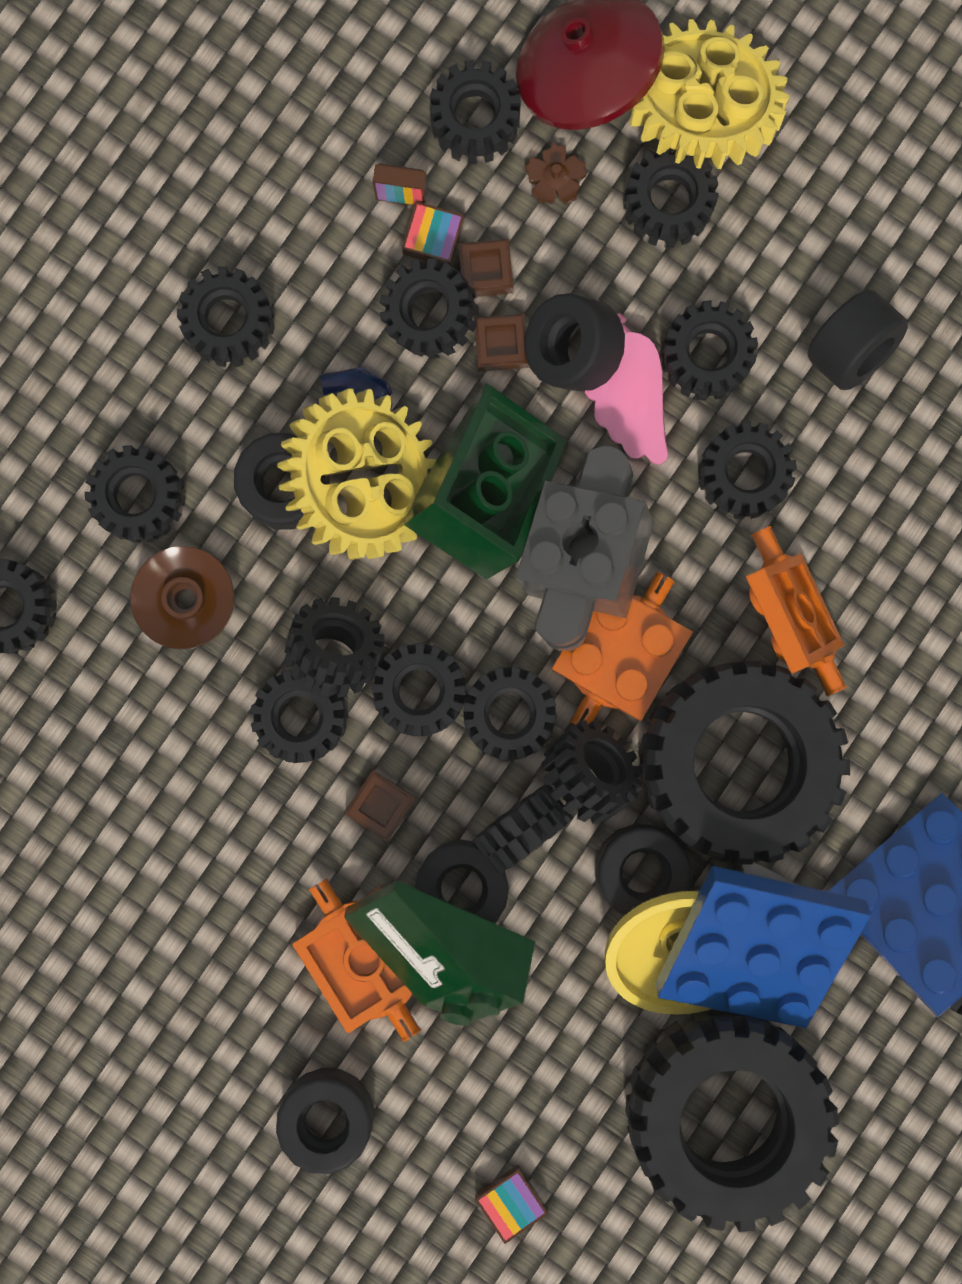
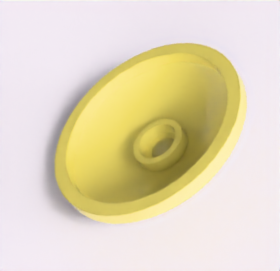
M700 891L673 892L652 898L628 912L611 931L605 946L606 972L614 989L628 1002L642 1009L662 1014L679 1015L710 1010V1008L658 998L656 980Z

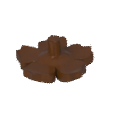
M553 143L549 149L543 151L542 160L531 157L529 163L525 166L529 183L535 185L531 195L537 199L538 203L546 202L553 204L556 195L564 205L576 201L577 193L580 190L578 181L584 179L587 175L585 170L586 163L579 161L576 156H570L566 160L565 146Z

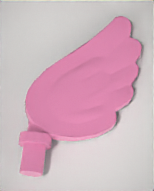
M618 313L617 315L620 317L625 333L624 354L619 368L607 383L594 390L584 392L588 399L595 401L594 417L596 423L600 427L607 429L610 439L615 444L622 445L624 452L629 458L639 459L645 455L652 464L661 465L667 461L669 454L664 425L663 377L659 354L652 341L646 336L628 329L624 325L627 319L621 313Z

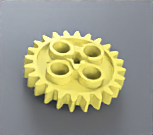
M689 19L686 31L682 32L677 25L670 23L667 35H663L665 51L660 72L647 94L629 110L632 111L629 122L630 126H644L641 135L643 142L657 138L659 144L656 153L659 155L666 152L669 148L676 150L675 163L678 164L684 160L686 155H690L694 158L696 168H701L705 158H711L716 168L722 169L726 156H729L737 165L742 164L746 152L757 157L762 145H770L776 131H779L786 114L785 107L789 100V94L783 92L788 81L787 77L777 76L781 64L780 61H765L769 48L767 46H761L756 49L750 47L753 35L750 33L740 40L735 38L734 25H729L724 33L717 32L714 20L708 22L706 30H699L695 21Z
M352 388L337 393V397L331 393L320 398L319 405L315 403L305 407L302 410L305 419L301 418L291 422L289 425L298 438L292 437L281 443V446L292 454V458L277 463L278 468L291 473V480L279 485V490L294 492L295 499L287 504L285 507L286 511L301 509L304 514L296 526L298 530L313 526L315 532L311 543L317 545L330 540L329 554L337 555L347 550L350 560L364 558L365 554L368 559L383 557L384 551L386 553L398 552L402 550L401 542L405 543L417 539L416 533L403 524L423 481L428 475L427 470L431 469L437 461L425 458L423 453L433 444L432 441H418L415 436L420 430L422 423L418 421L407 425L404 421L408 408L403 406L390 411L391 396L385 395L374 401L371 389L364 390L356 395ZM375 436L381 442L382 455H380L375 449ZM328 441L336 448V462L329 457L327 451ZM389 465H396L399 469L398 474L380 475L370 479L359 478L324 485L321 482L322 475H338L351 470L358 472ZM385 487L389 490L392 497L391 507L384 498ZM339 493L345 498L347 503L345 515L340 511L337 504Z

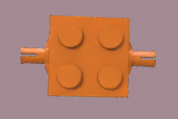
M772 526L751 534L750 536L753 538L764 563L760 570L746 576L750 585L749 596L754 608L758 613L764 615L773 634L771 638L772 646L776 655L782 662L787 664L791 674L806 667L814 668L826 696L847 688L833 660L836 650L845 645L802 554L800 553L793 557L786 553L783 554Z
M655 572V576L642 597L633 595L626 619L593 611L586 638L582 645L577 649L561 652L552 671L574 683L584 695L577 710L569 720L573 725H577L581 721L586 710H589L584 721L586 720L589 725L595 720L602 706L619 709L640 722L644 718L693 631L670 619L660 608L671 587L675 584V581L668 576L659 592L655 593L664 578V574Z
M328 878L310 888L308 891L311 892L325 916L315 929L294 941L292 945L346 1033L352 1032L371 1019L382 1018L387 1015L400 1035L402 1042L409 1040L411 1034L415 1036L422 1029L418 1026L405 1005L412 993L344 918L346 907L357 901L342 904L330 885ZM380 886L379 888H377V889L374 890L373 892L369 893L368 895H370V894H372V893H374V892L380 890L381 888H383V886Z

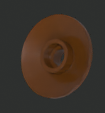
M187 546L168 548L150 557L137 572L130 594L134 619L144 634L162 646L182 650L197 648L215 639L228 624L235 600L233 583L225 567L209 553ZM183 591H192L195 596L194 604L188 609H182L178 604L179 595Z

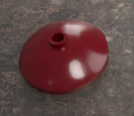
M569 0L552 10L530 33L517 61V87L528 110L537 119L549 126L566 130H580L608 123L633 108L654 84L664 59V37L655 14L640 0Z

